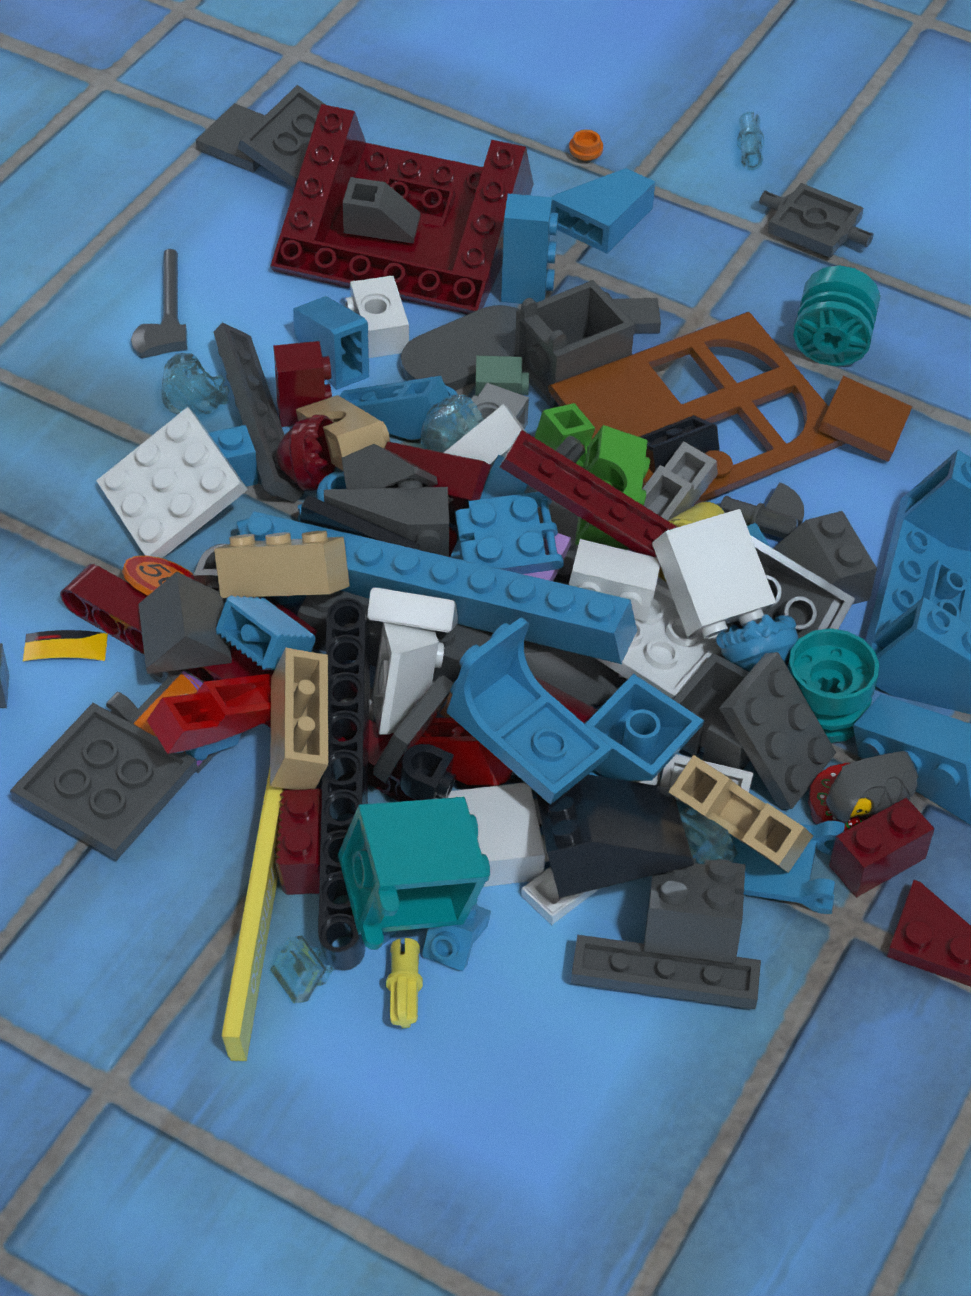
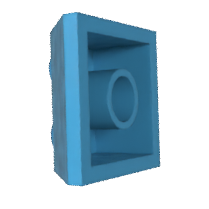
M633 674L585 723L586 726L612 747L608 759L594 770L607 778L626 781H652L703 726L704 720Z

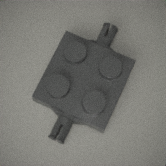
M800 183L793 193L785 197H780L767 190H764L760 197V205L777 210L776 214L769 221L768 233L808 248L816 253L831 258L841 244L848 240L868 247L872 242L874 235L872 232L870 233L856 227L863 215L864 208L803 183Z

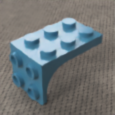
M521 617L511 625L508 623L502 624L493 633L489 641L482 646L473 645L464 653L459 662L461 670L458 679L450 689L452 697L446 713L551 805L607 760L612 747L549 694L535 679L524 654V639L529 622Z

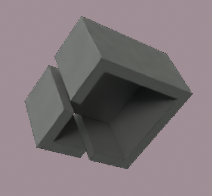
M713 653L673 700L703 719L704 723L681 749L695 756L699 751L703 752V761L740 770L746 767L750 759L719 708L747 676L748 671Z
M693 858V866L652 875L643 952L736 964L743 920L745 864L732 863L723 859H705L704 864L695 863L696 858Z

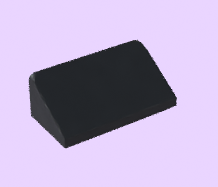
M695 415L639 436L647 440L646 457L650 458L649 469L652 473H655L660 465L666 466L683 441L703 453L712 450L719 451L720 449L717 426Z

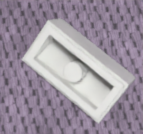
M376 587L370 591L367 614L369 620L447 633L452 631L457 625V607L453 600Z

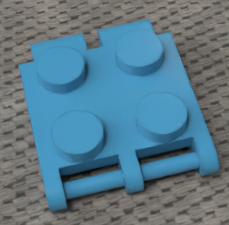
M538 491L469 501V508L460 509L455 512L459 541L461 542L462 560L519 574L562 568L564 566L563 557L557 553L554 537L558 534L557 525L551 521L549 510L552 500ZM538 507H541L543 523L539 521ZM544 539L547 540L549 555L545 553Z

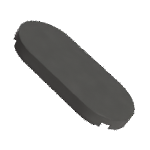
M505 305L485 307L413 338L405 345L401 354L404 378L409 381L441 376L445 386H449L455 391L476 382V355L515 357L516 311L519 309Z

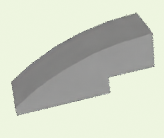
M683 441L666 466L660 465L643 487L646 490V499L643 506L667 521L691 508L718 475L717 460Z

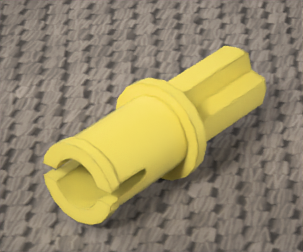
M405 938V952H401L400 939H396L391 943V974L386 978V987L391 991V1023L393 1025H400L402 1028H410L411 1024L418 1020V992L423 987V978L418 974L420 945L414 939Z

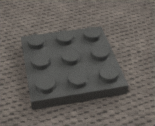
M92 703L14 785L10 792L14 802L118 860L197 771V761L184 752L167 754L157 737Z

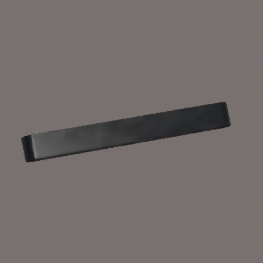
M354 598L339 599L329 607L326 629V655H328V766L322 775L318 936L327 962L330 966L339 970H348L359 965L364 958L366 947L362 934L358 935L350 901L341 905L333 903L339 896L348 895L340 862H335V859L338 857L339 850L358 805L368 804L371 635L364 606ZM355 623L353 626L343 627L346 624ZM347 660H355L351 664H341ZM354 697L350 702H340L344 698ZM346 735L354 736L352 739L348 741H338L340 738ZM344 774L354 775L352 778L346 781L337 780L340 776ZM342 814H353L352 818L346 821L336 820ZM340 937L352 938L350 943L344 947L332 946L334 941Z

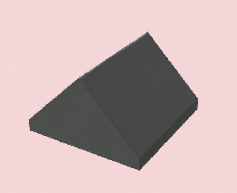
M175 572L138 604L147 674L232 663L229 642L226 639H222L221 635L216 633V627L224 608L220 592L179 572Z

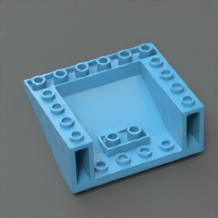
M957 450L901 498L866 642L874 649L879 661L876 687L891 696L971 715V457Z

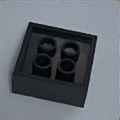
M588 774L551 805L536 792L546 850L559 898L693 866V858L676 799L669 793L671 788Z

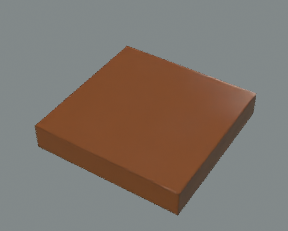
M843 376L818 431L889 462L913 406Z

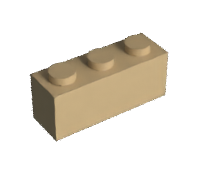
M327 531L302 533V539H291L289 532L265 535L266 540L255 541L254 534L236 535L229 537L230 544L214 549L219 590L222 598H228L231 595L234 597L332 594L350 587L344 537H327Z
M285 648L271 677L270 786L292 790L315 789L328 766V655Z

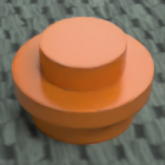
M580 130L571 139L569 151L579 160L591 161L603 153V142L600 140V135L597 132Z

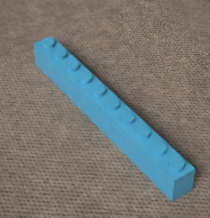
M255 511L240 535L254 534L255 541L266 540L265 535L289 532L291 539H302V533L311 531H327V537H344L350 587L344 588L341 591L370 599V591L376 587L450 599L456 603L457 624L494 633L502 624L508 623L511 625L523 617L529 622L525 641L622 664L637 633L630 599Z

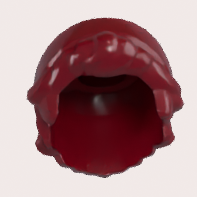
M316 414L307 419L297 421L293 428L285 434L277 448L276 456L279 467L305 491L317 490L323 478L335 472L336 466L331 462L323 430L324 426L334 422L325 415Z

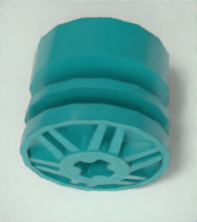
M841 265L824 267L814 272L805 283L795 322L793 337L798 349L811 360L829 366L850 365L861 360L870 348L881 298L876 283L867 274L858 269Z
M831 628L812 631L799 638L792 647L788 670L831 743L846 741L855 736L853 725L871 706L872 696L874 695L878 679L879 661L874 649L863 638L848 631Z

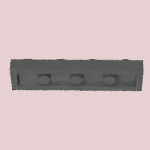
M577 934L571 984L756 1009L761 960L737 957L736 964L650 953L643 952L644 944Z

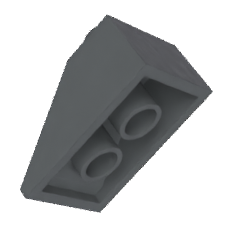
M418 487L417 489L409 490L405 488L324 490L325 503L416 542L420 545L419 550L449 557L448 487Z
M751 536L776 601L774 605L763 611V613L769 615L773 620L780 615L792 617L796 622L795 629L799 638L815 630L839 629L855 598ZM739 620L732 622V624L737 625L740 629L743 627L740 625Z

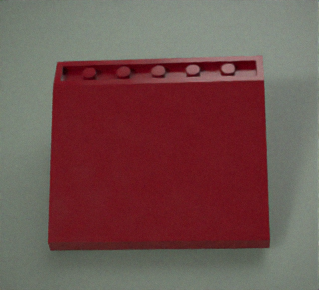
M321 104L270 266L274 272L350 288V282L394 276L401 300L467 315L484 307L503 264L504 216L507 195H530L534 183L527 149L525 146L491 139L484 166L480 167L366 143L355 111ZM350 177L386 182L421 213L414 244L344 233L343 200Z

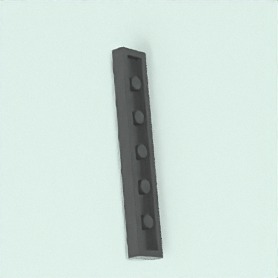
M222 322L213 333L218 346V353L222 358L227 373V380L235 397V405L239 410L243 425H246L256 451V462L262 487L274 497H281L295 503L304 494V490L278 465L277 448L285 435L250 335Z

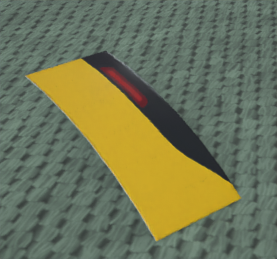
M55 630L26 634L22 662L48 658H84L105 661L108 634L83 630Z

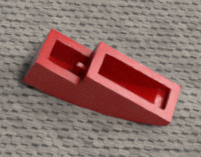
M269 674L205 681L196 693L162 697L146 721L167 754L191 750L224 740L271 720V676Z

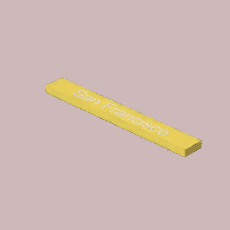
M270 767L221 1035L230 1061H247L279 875L275 861L277 860L276 853L278 852L276 846L278 845L277 838L279 837L277 831L279 830L278 823L280 822L278 817L280 815L279 808L281 807L279 802L281 800L280 794L284 790H292L270 786Z

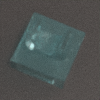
M303 935L288 938L270 969L294 1004L308 1001L315 988L324 985L334 970L332 965L325 966L319 959L321 950L317 947H311Z

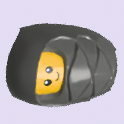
M899 751L878 755L842 766V770L827 794L826 804L830 813L837 820L847 823L851 817H872L906 797L910 800V797L913 796L917 788L918 773L908 752Z

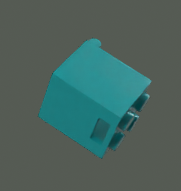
M465 797L358 805L339 850L338 857L358 935L362 934L364 945L371 950L380 948L384 940L383 932L463 925L472 907L477 903V898L485 882L490 877L488 857L486 854L481 853L477 839V819L473 814H470Z

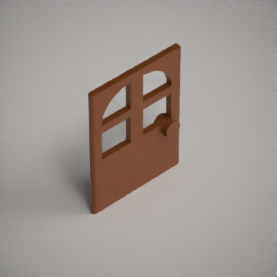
M750 312L740 314L548 386L549 393L559 406L575 403L593 424L595 430L592 439L603 425L639 437L693 415L714 423L738 414L767 452L734 465L730 456L722 451L712 450L706 452V455L717 460L718 475L694 505L847 444L818 431L829 406ZM729 347L742 350L759 358L773 370L737 383L709 348ZM690 355L718 391L681 404L653 368ZM792 392L803 411L804 429L797 438L786 444L756 406ZM648 469L643 479L642 489L654 474L650 469Z

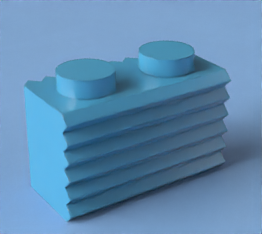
M229 596L216 627L217 635H221L222 639H226L232 646H236L237 650H241L242 654L247 655V658H252V662H257V666H262L263 670H275L285 648L311 652L316 640L314 634L264 597L259 599L258 597L252 598L251 596L249 598L245 596L242 598L239 596Z

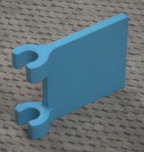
M825 821L817 825L800 824L813 837L789 873L723 830L717 860L723 859L732 863L745 864L744 895L797 902L814 912L832 914L835 881L824 878L811 881L810 879L816 848L827 855H832L836 836L844 832L845 823Z

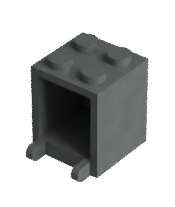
M591 280L539 302H535L533 298L525 299L521 304V309L516 311L515 357H522V372L529 373V384L550 408L559 407V405L549 393L548 386L632 355L635 325L628 314H624L613 302L610 294L604 292L594 280Z

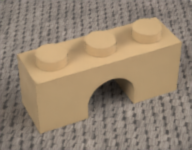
M339 395L296 409L298 421L316 414L325 415L332 419L334 423L324 426L323 430L331 462L342 471V457L372 444L385 448L387 441L390 442L389 432L383 421L378 420Z
M695 755L692 756L669 790V793L788 873L813 837L805 827L770 804L759 800Z

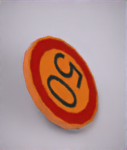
M147 555L133 556L127 559L122 569L125 580L135 589L146 595H150L175 572H179L196 581L189 570L177 563Z

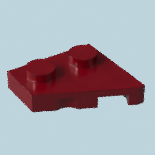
M913 880L887 957L971 987V925L924 884Z

